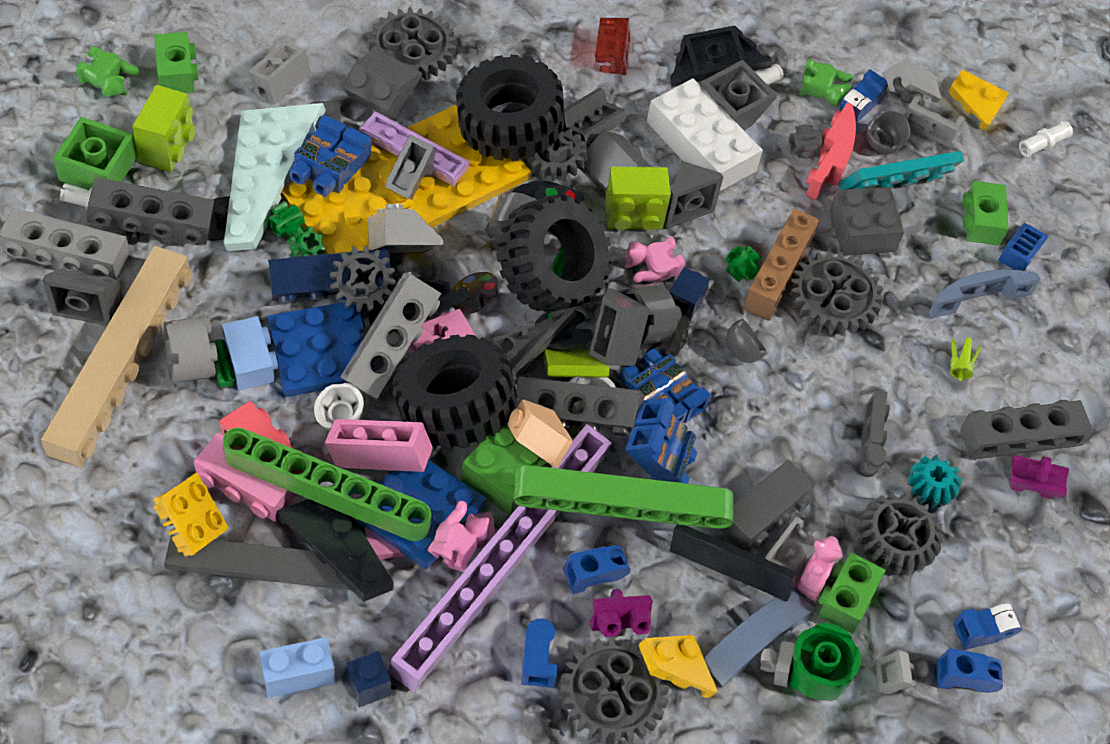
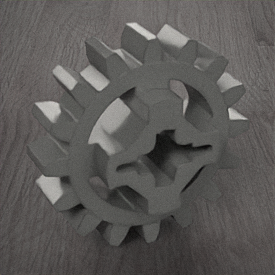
M572 129L567 130L566 133L561 132L558 139L552 145L549 144L548 149L542 153L538 151L534 157L527 159L528 166H532L534 174L541 172L542 179L550 175L552 181H556L557 176L567 180V174L570 173L576 176L577 168L584 169V161H587L586 142L581 141L580 134L573 136Z
M368 246L364 247L363 253H358L357 248L352 247V255L348 256L345 252L341 253L342 263L339 261L333 262V267L338 271L330 272L329 278L336 280V282L330 285V289L332 291H339L336 295V300L345 299L346 309L354 304L356 305V311L359 313L362 306H367V309L371 312L373 311V303L376 302L382 307L384 305L382 296L390 297L392 292L387 287L395 286V280L390 279L389 276L393 275L395 270L394 268H386L389 262L388 257L382 260L379 259L380 250L377 249L372 255L369 254ZM361 260H363V261H368V262H371V264H370V265L359 264L358 261H361ZM346 268L347 273L350 275V280L343 286L342 274ZM381 273L383 284L379 290L375 284V278ZM357 274H360L362 277L369 275L367 285L364 282L356 283ZM355 293L365 294L368 298H357L353 295Z

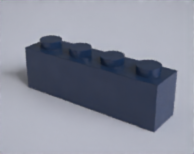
M388 248L378 249L380 250V260L386 257L389 258ZM377 249L369 250V254L373 255ZM345 252L348 256L352 255V252ZM341 253L268 260L272 301L279 300V304H291L297 302V298L309 297V301H320L327 299V295L338 294V290L332 291L330 289V285L336 282V280L330 279L329 276L330 272L338 271L333 267V262H343ZM390 258L388 264L386 265V268H391ZM363 260L358 261L359 264H364V265H370V264H371V262H368V261H363ZM346 268L342 274L343 286L350 280V275L347 273ZM381 273L375 278V284L379 290L383 284ZM357 274L356 283L364 282L367 285L369 275L362 277L360 274Z

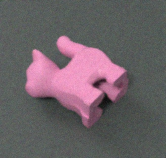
M669 236L663 242H654L649 245H643L636 241L629 243L625 251L626 263L624 267L631 268L644 262L647 265L648 271L636 273L633 276L634 282H662L671 277L679 276L685 267V261L681 254L674 258L672 250L676 249V243L673 236Z
M459 501L455 510L439 525L435 539L427 550L437 558L439 555L444 558L442 562L449 568L461 572L467 569L468 562L474 555L477 545L485 543L489 538L488 517L480 519L476 518L473 514H469L465 527L459 523L467 511V504L464 501Z
M833 536L814 542L815 552L808 559L802 576L798 578L794 586L806 598L815 602L818 601L823 591L822 588L833 571L832 567L835 561L843 556L839 542Z

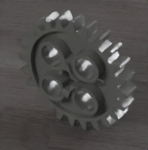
M409 7L407 13H403L401 9H398V15L388 12V20L380 17L379 24H373V31H370L369 51L376 49L422 72V77L428 80L429 73L437 77L438 69L446 71L447 64H452L453 57L456 55V38L454 37V29H449V22L442 23V16L433 18V11L425 15L422 8L417 13H413L412 8Z
M828 251L824 258L822 254L817 252L815 259L807 256L805 263L800 262L797 270H794L788 288L791 290L789 299L794 300L793 309H801L799 318L809 317L808 326L816 322L818 324V331L828 327L830 335L833 334L835 329H838L842 336L845 335L847 329L856 334L858 327L865 330L868 323L872 324L876 315L878 316L882 307L881 303L884 299V296L881 295L883 286L877 285L880 278L870 277L873 269L868 268L864 270L862 268L863 260L857 264L854 263V255L844 259L842 252H839L837 257H833L832 252ZM846 278H850L848 281L845 282L842 290L839 289L842 282ZM833 296L830 303L825 308H823V306L828 302L829 297Z
M610 637L608 646H604L602 641L597 639L594 650L586 643L583 647V655L575 651L572 658L574 663H566L565 671L568 674H562L560 683L565 686L560 687L559 696L566 698L562 701L561 708L565 710L572 709L568 714L567 720L568 722L579 720L576 728L577 732L585 728L589 729L588 740H591L598 734L600 735L601 744H605L608 737H612L614 744H619L621 737H624L628 744H632L634 733L643 740L647 733L646 728L654 731L657 726L655 720H662L665 713L662 708H666L669 701L663 696L668 694L669 686L662 684L665 680L650 675L643 656L638 653L640 649L639 643L630 649L625 638L620 646H616L613 637ZM620 665L626 669V673L618 674L612 670L611 666ZM597 667L602 668V670L604 671V674H603L600 670H598V669H596V668H597ZM586 681H593L598 685L599 688L596 690H589L583 685V683ZM630 693H641L645 700L635 701L630 697ZM610 708L617 713V717L608 718L602 714L601 710ZM624 708H625L628 712L632 713V715H627L626 712L624 711Z

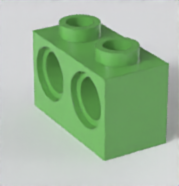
M850 552L846 561L839 560L830 577L836 579L833 587L825 586L818 600L823 605L818 616L853 634L877 589L885 569ZM849 575L856 576L861 582L852 580ZM837 600L845 602L848 608L840 606Z

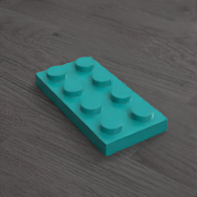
M962 151L858 169L841 181L839 187L840 190L893 188V184L902 183V187L917 184L919 183L918 180L927 178V182L943 179L944 174L954 172L955 167L964 162Z

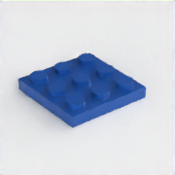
M346 302L268 315L269 328L285 397L322 391L333 384L349 383L340 377L363 341L360 329H364L361 315L356 311V305L352 304L351 307L346 309ZM371 360L370 367L372 371L375 372L374 365Z
M428 460L424 472L391 470L379 482L383 486L423 501L429 506L431 510V524L426 538L421 541H410L359 519H354L359 525L364 528L367 527L409 559L427 569L437 559L427 550L435 539L439 525L455 510L457 503L464 501L467 504L466 514L459 522L465 527L468 515L473 514L476 516L486 505V497ZM382 506L379 509L382 511H390L393 508L389 506ZM413 518L409 520L411 523L419 524L423 522L421 519Z

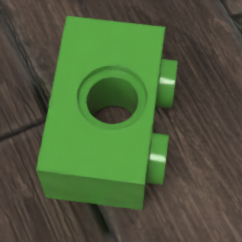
M188 32L154 34L159 86L184 93L194 92L193 80H199L197 63L192 64L191 60H195L197 57L195 43H189Z
M973 181L969 191H965L962 198V207L966 208L963 229L967 230V241L1000 246L1009 229L1006 185Z

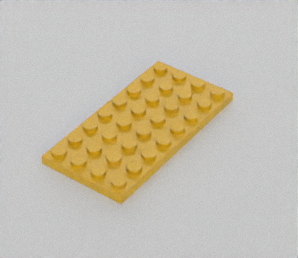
M454 105L407 127V129L469 161V169L454 186L434 175L429 176L425 174L412 200L396 193L384 185L398 156L372 143L370 158L344 184V188L340 193L332 191L326 197H323L313 190L314 181L308 178L301 185L293 181L289 182L288 186L284 185L280 195L283 201H286L288 207L295 204L301 210L305 219V223L302 224L304 229L312 226L314 232L318 235H323L321 241L325 250L322 253L334 254L352 252V247H356L358 251H363L365 246H368L369 249L368 217L377 213L378 209H385V205L403 204V209H414L433 228L530 180L532 171L521 158H519V161H511L509 158H504L503 161L495 160L494 156L486 157L480 154L479 149L477 151L472 149L461 135L457 106Z

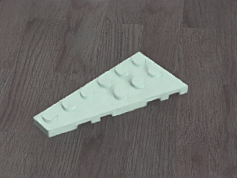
M323 103L241 111L224 246L227 251L256 249L269 224L268 217L271 209L279 204L281 200L280 193L284 185L288 186L291 180L290 170L295 163V151L299 147L301 148L302 144L316 131L315 124L318 118H322L326 111Z

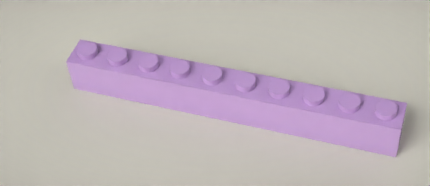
M586 424L573 440L559 466H551V468L593 473L604 460L612 442ZM518 506L393 656L388 673L415 692L561 511Z

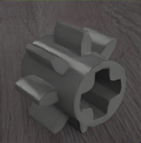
M813 125L795 126L796 133L789 135L791 152L793 154L798 153V158L816 157L815 150L822 148L820 131L818 129L813 130Z

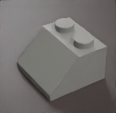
M403 204L385 205V209H378L377 213L368 217L369 250L388 248L389 253H426L443 245V239L414 209H403Z

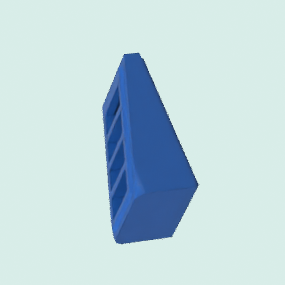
M1024 222L1006 245L998 261L1013 270L1025 271L1049 236Z

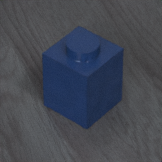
M685 267L680 272L669 293L675 305L680 308L681 316L691 321L706 296L710 279L704 277L699 272L691 271Z
M379 651L347 662V678L358 707L391 696V680Z

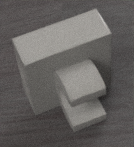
M782 641L779 653L771 649H763L760 670L775 672V685L783 687L788 685L794 643Z
M898 650L875 661L879 692L889 695L898 690H906L916 685V681L912 680L911 670L914 667L909 662L907 652Z

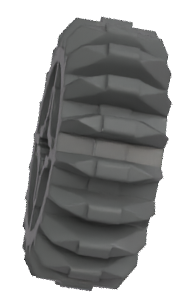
M893 492L887 498L881 495L875 502L871 501L867 505L866 510L862 512L859 518L860 522L857 526V532L860 534L858 544L865 545L863 554H872L871 563L874 564L879 561L885 570L891 567L894 575L899 574L901 569L907 576L912 574L914 570L919 573L924 570L925 566L931 565L935 560V556H938L941 551L940 545L943 542L944 535L940 534L942 524L935 522L937 513H928V504L919 505L918 496L911 501L907 499L906 493L901 494L899 499ZM879 520L884 524L882 528L885 533L883 535H880L877 523ZM918 532L922 539L921 548H919L918 544L916 543L918 539L916 538L915 534Z

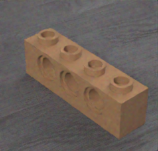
M793 208L749 289L743 307L744 310L770 321L791 281L794 270H797L798 264L813 240L820 219Z

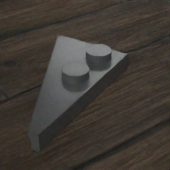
M575 308L560 309L551 313L552 317L537 324H534L533 321L511 330L506 335H499L491 339L492 344L498 345L503 350V353L507 355L514 382L577 316Z

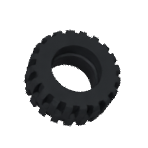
M510 54V57H503V55L495 56L494 60L489 61L486 59L480 62L479 67L474 66L467 72V76L465 75L459 83V88L456 91V106L461 135L475 151L479 149V153L486 157L491 155L494 156L495 160L503 161L504 158H509L511 161H519L521 157H526V159L534 157L536 152L542 153L548 149L549 144L552 145L563 130L565 115L562 83L558 79L557 74L552 69H548V66L541 61L535 62L534 58L528 56L520 58L519 55ZM510 102L523 103L529 106L524 110L514 113H502L492 110L498 105Z
M556 194L525 203L520 208L514 209L509 214L508 220L504 221L500 230L503 234L498 236L497 246L500 247V252L496 254L497 262H500L502 270H499L502 279L506 278L508 282L506 287L512 294H517L516 299L523 305L529 304L528 306L536 311L555 312L560 309L582 306L584 303H589L603 289L605 285L603 280L608 279L610 272L608 264L612 262V253H609L608 246H611L609 237L606 238L604 231L606 228L603 222H599L596 219L598 215L593 209H586L587 204L579 199L574 200L569 195L558 196ZM547 230L557 237L564 251L565 266L561 277H558L550 269L544 255V238Z
M458 334L450 335V338L447 339L440 337L434 339V342L429 345L425 343L418 347L417 352H411L406 357L405 363L400 364L392 386L402 421L422 422L433 448L441 446L442 449H452L454 446L466 448L473 442L479 444L485 441L488 435L494 436L500 431L501 425L507 424L512 411L516 408L517 390L507 355L503 353V350L498 345L492 344L490 340L483 337L478 339L475 335L468 334L465 337H460ZM465 388V389H463V390H461V391H459V392H455V393H452V394H446V393H448V392H450V391H453V390H456V389Z

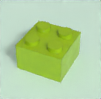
M155 85L132 126L139 163L172 172L176 163L181 162L184 148L188 142L193 140L196 130L192 123L193 108L190 107L189 95L187 93Z
M668 167L610 168L604 201L607 229H663L671 196Z

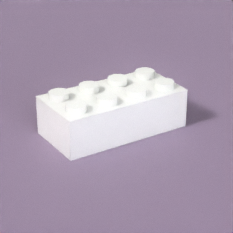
M694 79L651 100L647 123L684 162L720 172L723 175L720 191L757 171L763 150Z

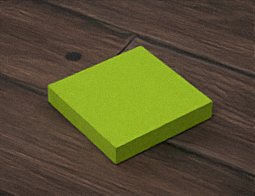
M548 348L544 350L543 357L547 375L607 378L609 377V365L589 355L590 348H579L572 351H554Z

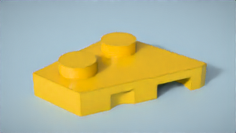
M963 69L949 90L950 95L961 103L962 108L968 115L973 113L981 121L979 127L984 131L988 129L1009 95V92Z
M694 635L645 638L638 644L650 675L662 680H669L674 685L683 689L693 686L701 690V696L704 698H711L718 692Z

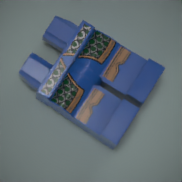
M323 115L318 121L316 131L294 153L295 163L290 170L291 181L301 185L309 178L314 181L313 190L323 197H326L332 191L340 193L344 188V184L370 158L371 137L351 127H348L346 130L345 124Z
M653 348L641 360L646 370L641 372L636 366H625L621 370L619 377L627 389L639 390L645 396L644 400L669 398L674 405L672 413L683 423H687L707 408L711 394L704 387L699 388L688 377L685 370L675 363L676 359L671 354L663 357ZM647 414L646 419H651L649 414Z
M669 398L643 400L634 423L636 427L632 429L625 450L652 477L651 480L688 484L690 477L685 471L687 465L695 461L698 453L693 447L696 435L693 431H687V426L672 413L674 405ZM647 414L650 415L651 419H646ZM639 439L641 440L642 445H637Z

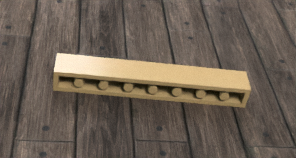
M154 245L41 438L46 456L82 467L86 458H90L93 455L97 438L101 431L105 432L107 430L115 406L119 407L121 405L128 383L130 381L133 382L137 377L141 360L150 354L154 337L157 333L162 332V324L166 322L167 314L170 309H175L180 291L183 286H188L191 280L192 270L189 268L188 256Z

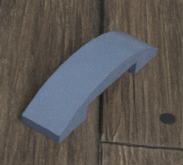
M1010 269L990 270L969 275L946 287L936 297L928 316L930 319L956 313L962 301L1002 292L1006 301L1031 295L1041 278L1036 273Z
M794 587L787 602L775 597L735 628L704 657L711 677L721 688L740 674L749 662L762 653L763 649H767L789 630H794L816 610Z

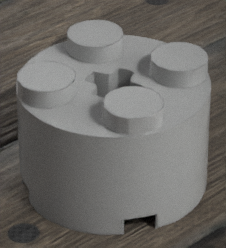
M195 317L163 322L162 336L163 340H166L164 355L168 375L172 383L206 379L215 376L214 361H217V350L215 343H209L208 335H211L209 317Z

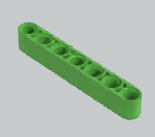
M232 428L223 436L225 461L229 466L407 540L421 541L429 534L431 510L423 501L244 428ZM236 446H243V447H244V448L241 449V450H233V449H232V448H234V447H236ZM264 458H272V459H274V460L271 461V462H262V461H261V460L264 459ZM294 470L303 471V473L297 475L292 474L290 472ZM323 482H331L333 485L324 487L320 484ZM352 494H360L363 497L360 499H352L349 496H351ZM382 506H389L393 509L390 511H382L379 508ZM413 518L421 519L423 522L419 524L411 523L409 520Z
M531 465L520 466L515 470L514 503L519 506L713 529H724L733 525V492L729 489Z

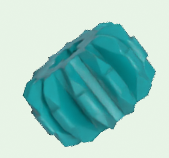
M937 454L932 459L924 456L920 459L919 463L916 462L912 466L907 484L912 487L911 495L920 496V504L928 501L933 509L938 503L945 507L951 500L956 499L960 492L959 487L962 484L963 478L957 476L959 467L949 466L950 459L943 462L940 461Z

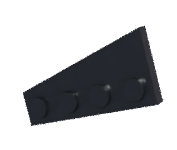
M310 499L277 511V519L284 526L287 524L303 544L307 543L316 552V557L323 564L328 563L336 571V576L363 602L394 589L392 578L354 517Z

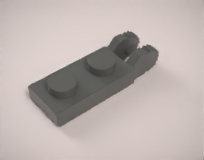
M878 389L865 405L860 449L861 465L859 467L861 473L867 477L874 476L878 469L883 466L886 458V451L883 447L887 439V431L884 430V422H886L889 416L890 405L886 404L888 392Z

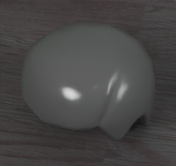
M884 110L869 122L865 132L866 139L873 149L881 154H890L900 150L909 140L910 125L907 119L897 111Z
M744 319L738 320L729 327L726 342L728 349L734 357L742 362L754 363L767 355V350Z

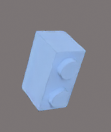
M256 316L222 324L223 336L238 391L275 382L273 370L278 369L275 352L268 351L267 345L271 344L267 326L261 328L259 317Z
M327 637L259 651L267 698L335 684L334 666Z

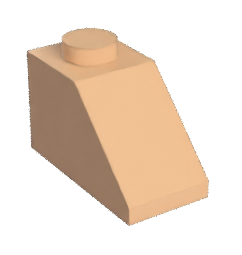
M522 399L509 417L508 427L515 439L552 466L558 467L573 440L554 410Z

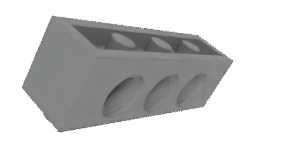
M12 208L0 230V243L3 252L12 257H23L35 260L42 265L50 264L62 267L68 271L78 270L89 275L108 276L114 280H118L130 255L126 236L17 208Z
M404 273L340 378L375 399L380 394L383 396L391 386L392 380L390 377L394 370L398 369L401 363H405V359L408 356L406 351L411 342L416 343L424 331L422 324L427 316L431 317L440 305L438 298L441 293L415 276ZM412 302L416 309L415 315L410 319H406L403 316V308L407 303ZM397 329L400 334L399 341L394 345H389L386 340L387 334L390 330ZM381 355L384 365L379 371L374 372L370 367V362L373 357Z

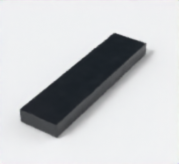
M677 524L674 528L670 552L786 602L789 600L797 572L687 525Z

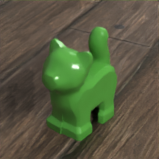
M92 46L88 52V56L94 58L91 65L80 62L76 67L79 82L83 84L88 82L95 87L101 88L102 94L106 97L127 95L124 87V77L119 74L121 71H124L128 75H137L139 72L138 67L132 66L125 60L120 59L115 53L105 52L96 46Z
M808 59L799 96L807 94L817 98H825L832 106H837L841 104L851 86L849 84L833 85L834 80L836 79L844 83L851 82L853 75L837 70L830 64L817 63Z

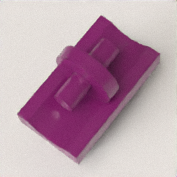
M1014 455L1011 462L1009 485L1011 490L1022 492L1027 489L1038 492L1041 497L1053 499L1055 496L1064 498L1067 495L1066 483L1069 468L1051 464V458L1045 456L1038 461Z
M613 589L610 598L593 599V615L590 620L591 630H601L604 637L617 636L621 629L632 628L636 635L648 634L651 626L653 604L651 596L624 597L620 589Z

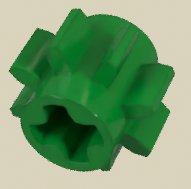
M286 201L271 209L273 215L268 218L269 225L274 234L278 237L285 235L287 240L294 237L293 231L305 223L304 216L298 206L293 204L288 207Z
M312 226L305 229L304 232L300 227L293 231L294 237L286 241L290 245L291 252L289 256H313L325 250L321 241L323 235H318L314 232Z
M749 245L745 249L741 246L735 247L726 257V262L729 265L725 270L738 282L742 278L746 281L752 280L761 269V265L758 262L762 257Z

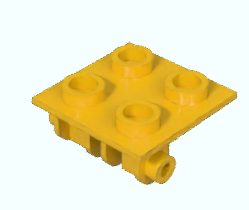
M198 472L168 492L152 499L155 503L153 508L158 513L160 519L170 518L163 523V526L166 527L173 523L174 528L167 533L172 535L178 532V534L171 538L178 548V552H183L185 557L194 555L229 529Z

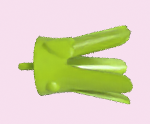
M967 337L961 356L958 358L956 341L951 339L952 359L950 375L959 379V381L972 378L973 365L982 345L978 346L975 354L971 353L972 339Z

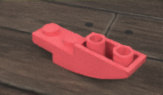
M848 102L842 111L837 110L830 123L832 125L831 129L826 127L821 135L823 145L819 153L821 157L817 164L819 168H813L806 180V183L809 184L806 196L814 200L818 198L827 182L836 187L838 186L853 150L856 122L853 105Z

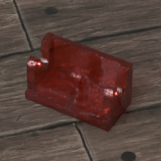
M600 18L595 62L611 64L610 66H600V72L627 75L631 42L629 18Z

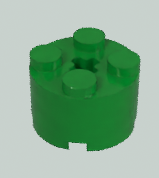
M820 623L816 624L815 627L804 630L799 635L793 648L789 670V683L793 689L798 690L811 699L822 701L836 700L846 691L861 665V652L859 647H856L852 641V636L848 631L834 624Z

